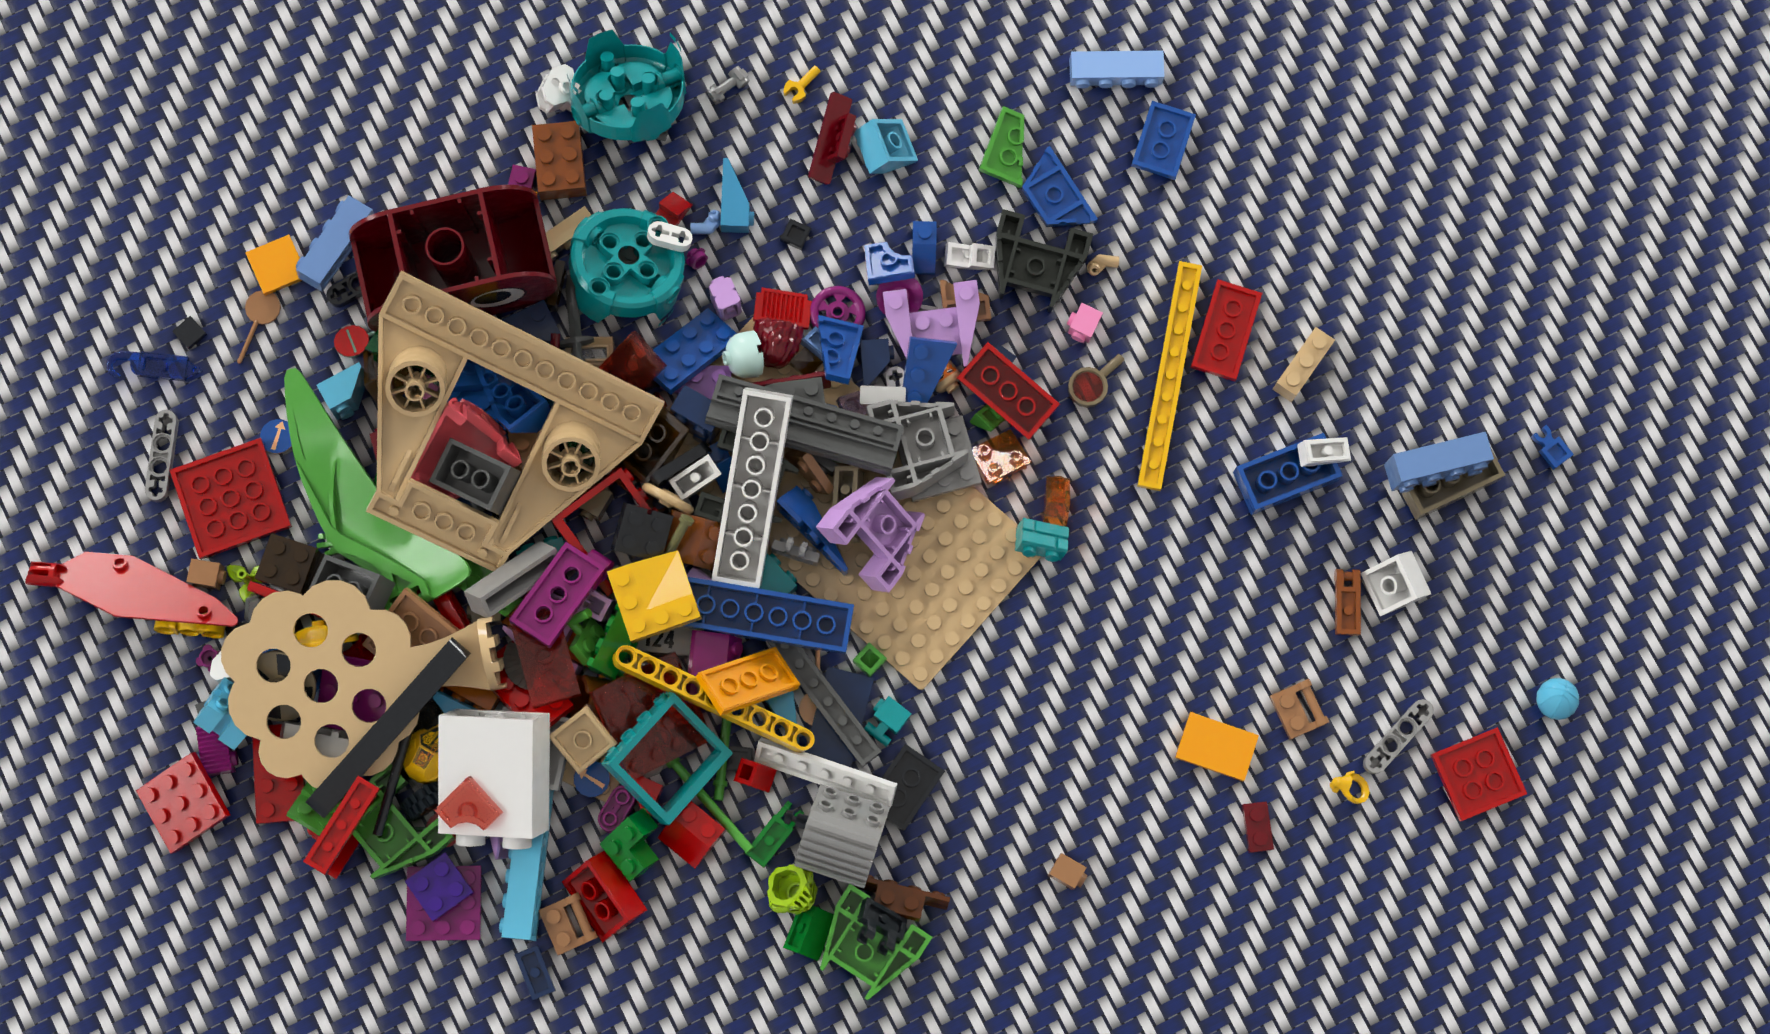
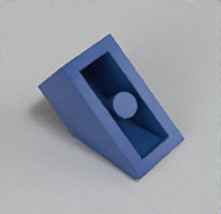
M913 221L912 257L915 274L935 275L937 222Z

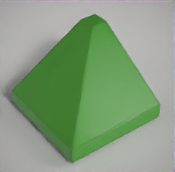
M986 405L973 416L970 423L991 432L1005 420Z

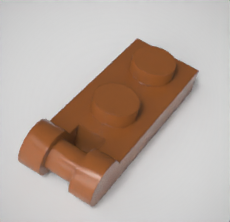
M1335 569V635L1359 636L1361 635L1360 570L1352 569L1351 572H1344L1343 569ZM1344 581H1351L1352 587H1344Z

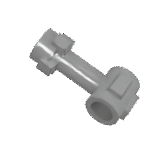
M736 66L728 73L730 76L728 80L718 87L715 83L710 86V90L707 93L714 103L725 99L723 94L735 85L740 89L749 83V75L744 68L741 69L739 66Z

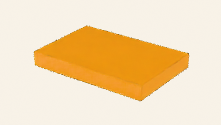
M1190 712L1175 758L1240 781H1245L1259 735Z

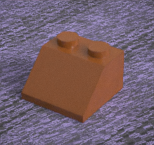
M671 510L670 515L674 517L665 549L680 523L679 518L681 514L686 513ZM686 514L694 519V523L688 527L676 551H679L683 563L713 571L721 523Z

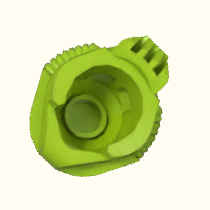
M791 864L775 868L768 877L769 889L767 894L769 907L774 912H788L798 915L809 910L814 904L818 888L813 880L812 871Z

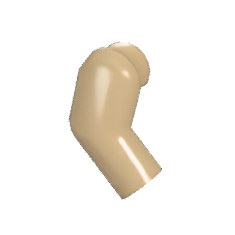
M1098 254L1088 263V273L1096 276L1105 267L1118 268L1119 256Z

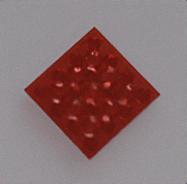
M675 651L658 658L683 670ZM650 663L641 666L645 674L653 673V667ZM627 673L590 691L589 694L603 725L619 744L622 741L620 739L622 734L626 730L632 729L638 723L637 718L644 711H649L654 705V699L659 698L666 691ZM664 674L663 678L667 684L672 685L675 683L673 674ZM681 699L707 726L700 707L686 703L685 700ZM671 706L620 764L635 780L707 743V740Z

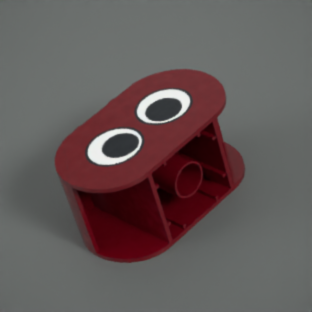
M488 186L393 208L369 215L356 222L349 230V239L352 245L368 327L375 332L379 325V312L401 271L490 315L514 311L538 303L552 295L558 287L537 193L525 186Z

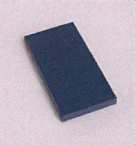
M828 666L825 674L826 680L862 725L874 678ZM816 708L811 727L815 741L813 746L805 752L851 767L854 758L853 754L818 708Z

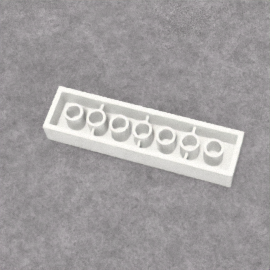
M748 387L743 389L712 581L760 588L762 584L794 395Z

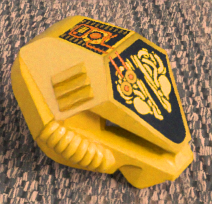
M439 724L429 730L422 729L412 734L403 765L408 776L418 783L427 784L438 780Z

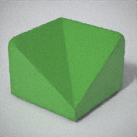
M869 642L853 659V663L868 677H872L886 662L887 658Z

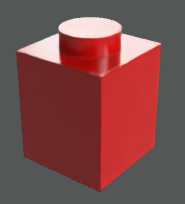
M741 758L733 781L769 793L777 770Z

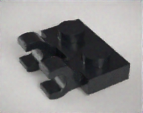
M867 897L862 900L857 920L863 924L857 935V941L866 945L868 938L873 940L876 932L882 934L883 938L878 944L877 952L886 956L888 950L894 951L896 943L903 940L908 919Z

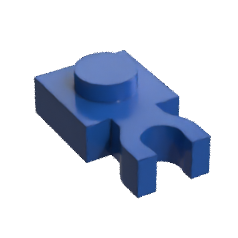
M1545 425L1541 429L1545 434V438L1539 437L1537 433L1533 434L1531 438L1535 443L1543 447L1539 453L1554 470L1574 454L1560 436L1553 439L1550 428Z

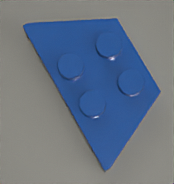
M1050 146L1047 147L1031 175L1022 186V191L1046 227L1096 223L1098 218Z

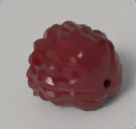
M770 318L757 319L753 330L757 333L761 345H757L759 353L763 352L764 366L776 369L787 366L799 351L804 328L790 321H778L777 319L772 320Z

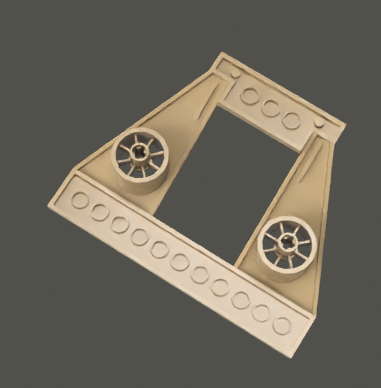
M401 271L379 312L377 489L366 508V512L482 567L495 571L505 564L507 558L515 549L642 445L664 405V400ZM468 359L554 401L499 519L411 478ZM412 366H421L423 369L421 372L413 371ZM408 367L409 374L407 376L397 373L399 370ZM426 369H428L432 373H434L435 376L427 378L424 372ZM393 377L403 381L404 386L396 388ZM439 381L440 387L437 391L428 388L430 383ZM405 391L407 399L399 393ZM424 393L432 395L426 400L423 399ZM573 441L578 444L576 447H569L567 442ZM564 443L565 449L561 452L554 449L557 445ZM583 444L590 449V452L582 454L579 449ZM549 453L559 457V461L550 463L548 459ZM594 456L590 465L583 463V459ZM561 466L562 474L554 468Z

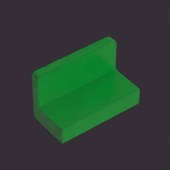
M812 905L809 910L795 915L783 948L819 961L829 935L834 914Z

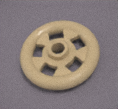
M650 483L642 485L643 491L659 500V503L682 513L693 514L694 508L679 499L678 495Z

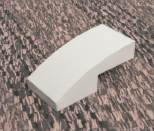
M948 242L945 247L944 267L993 270L996 246Z

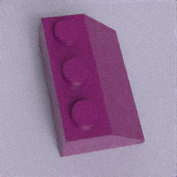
M692 630L688 673L696 676L698 672L740 659L743 651L742 639L729 634ZM687 683L686 691L690 695H696L697 687L693 683Z

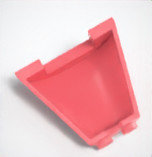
M455 397L446 403L411 478L454 499L460 498V496L429 482L450 438L513 468L519 466L522 460L515 444L507 442V437L504 436L506 432L490 415L465 399L458 402V399Z

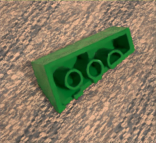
M618 603L615 606L616 614H612L606 624V636L599 638L595 646V659L590 657L587 662L590 671L615 682L618 681L619 677L623 678L626 672L619 670L613 664L612 658L614 653L624 645L632 646L636 649L638 647V642L632 643L630 641ZM627 652L619 653V660L622 663H626L629 654Z

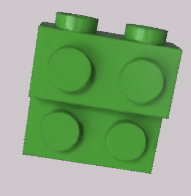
M307 782L286 816L320 836L341 801L323 818L305 803L317 789Z

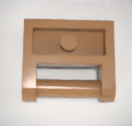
M1306 679L1269 696L1289 740L1329 723L1327 716L1323 715L1310 687L1312 686L1310 679ZM1301 690L1315 718V721L1309 723L1296 695Z
M579 892L538 910L557 955H561L598 938L596 931H592L580 903L581 897ZM570 904L584 934L580 938L566 909V906Z

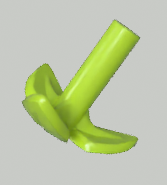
M229 565L226 567L229 577L236 583H245L239 589L240 598L245 602L246 598L252 593L247 589L249 582L262 583L255 579L259 566L254 567L249 575L245 567Z

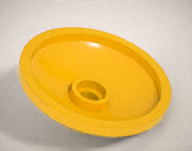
M325 620L311 621V627H306L295 633L297 640L307 647L321 645L328 634ZM358 634L350 635L344 643L359 640Z

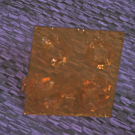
M1011 429L972 448L975 461L983 472L987 485L991 483L995 485L1003 477L1007 479L1009 474L1013 476L1014 472L1016 473L1022 469L1025 470L1032 463Z

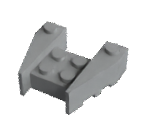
M886 400L866 406L867 416L904 426L900 443L907 465L892 469L891 475H886V478L895 479L889 492L897 501L916 496L968 462V449L954 452L945 418L955 415L954 402L920 403V401L898 402V400Z

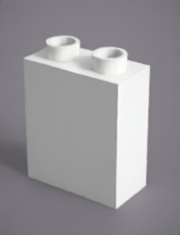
M457 708L439 715L438 833L456 834V845L482 846L486 844V836L502 837L503 848L528 849L532 847L533 838L549 830L550 713Z

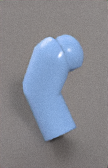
M711 210L703 223H691V234H712L720 225V212Z

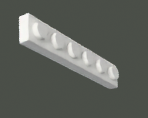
M762 737L758 741L754 762L819 785H826L875 802H880L890 807L893 804L898 783L806 752H794Z

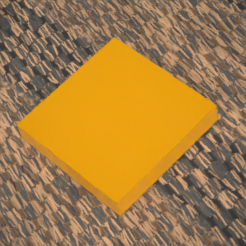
M290 235L245 252L264 296L302 281L298 278L296 272V264L300 257Z

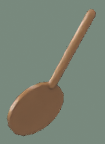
M261 290L256 291L247 299L245 305L246 314L254 323L237 360L238 364H241L257 325L269 324L280 314L281 305L275 294L271 293L264 296Z

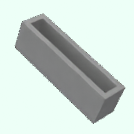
M538 541L466 589L464 593L471 611L486 618L491 617L530 591L558 553L556 547Z

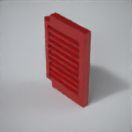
M762 287L761 293L756 292L753 321L755 322L761 318L790 321L808 330L812 301L807 300V294Z

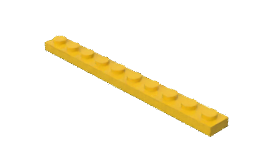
M1182 261L1178 263L1137 487L1161 491L1202 265Z

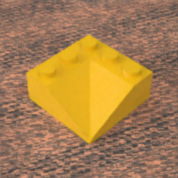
M678 550L607 571L632 643L702 619Z

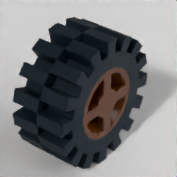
M438 781L423 786L422 789H418L400 803L410 822L416 821L424 815L426 816L438 807Z

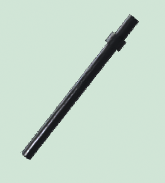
M412 733L399 742V748L391 769L373 835L381 837L383 835Z

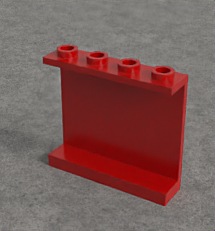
M357 776L303 862L322 874H329L337 879L359 845L358 840L352 833L377 796L380 788Z

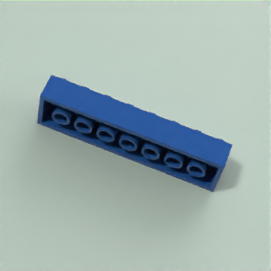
M688 577L702 619L681 626L683 628L729 634L737 637L846 655L854 604Z

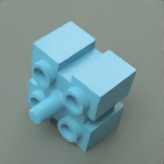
M224 677L209 695L204 707L200 710L193 723L209 734L211 731H214L220 735L218 740L235 750L247 735L235 726L229 714L228 696L233 682Z

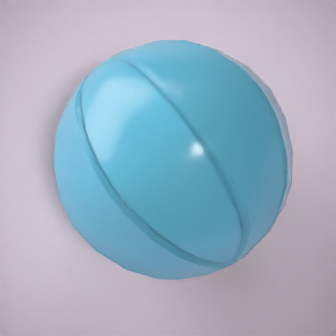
M1553 678L1540 686L1537 691L1536 702L1543 715L1550 719L1562 720L1575 713L1579 706V694L1576 687L1570 681L1562 678Z

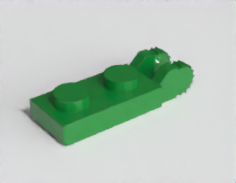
M790 801L785 803L777 815L774 814L751 844L754 848L746 854L763 868H765L794 830L795 822L791 821L788 825L781 819L791 809L792 803ZM799 810L794 816H798L799 813L804 814V812Z

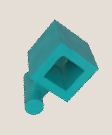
M890 696L886 700L881 698L873 708L875 711L873 718L880 722L877 728L870 722L864 727L868 734L885 747L892 740L885 735L886 731L889 729L897 735L912 714Z

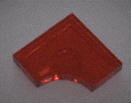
M468 776L434 810L450 828L459 823L468 822L476 824L482 830H486L503 813L471 776Z

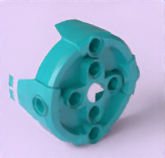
M613 30L604 31L589 38L585 61L576 70L572 83L567 75L571 84V88L569 86L571 112L576 123L589 133H595L605 138L624 141L632 140L633 142L655 140L661 133L671 127V124L678 117L684 105L686 86L682 57L671 42L667 52L663 53L643 45H624ZM670 33V37L676 43V38ZM575 83H578L580 85L579 89L582 90L579 94ZM625 95L636 96L630 101V111H628L624 104L619 106L620 98Z
M619 208L604 212L598 211L589 217H585L578 224L570 245L569 271L575 286L577 307L587 317L599 323L609 315L641 317L655 313L658 319L661 320L671 311L677 301L684 279V252H677L653 245L647 239L650 224L656 221L668 223L664 217L647 210ZM656 230L655 236L660 237L661 231ZM628 246L634 247L633 252L635 256L639 257V260L634 264L623 263L618 257V252L622 247L625 249ZM666 318L659 323L658 327L666 321Z

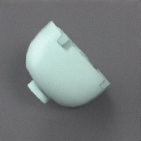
M754 330L737 333L732 336L726 345V351L722 352L724 365H728L730 371L740 378L760 377L759 375L763 373V352L759 353L757 345H761V342Z

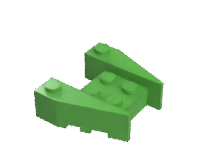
M392 764L370 779L369 782L380 788V791L352 833L380 866L370 875L374 880L435 856L456 839L452 834L438 833V818L421 833H418L393 803L391 804L382 837L373 835ZM401 774L394 795L409 784Z
M849 884L836 904L820 970L824 971L829 961L832 960L872 986L865 996V999L868 1000L918 960L932 939V936L911 924L903 940L899 944L896 943L894 951L888 950L886 956L877 952L878 944L883 938L882 934L876 932L874 939L870 940L868 938L866 945L858 942L857 935L863 924L857 921V917L859 916L862 900L867 897L870 898V896Z

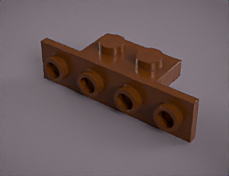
M868 875L865 888L855 886L858 889L875 892L874 901L906 919L920 922L923 905L947 910L950 902V897L945 896L942 892L932 891L930 893L922 891L920 887L914 885L906 887L898 885L893 880L886 879L882 881L874 879L872 875Z

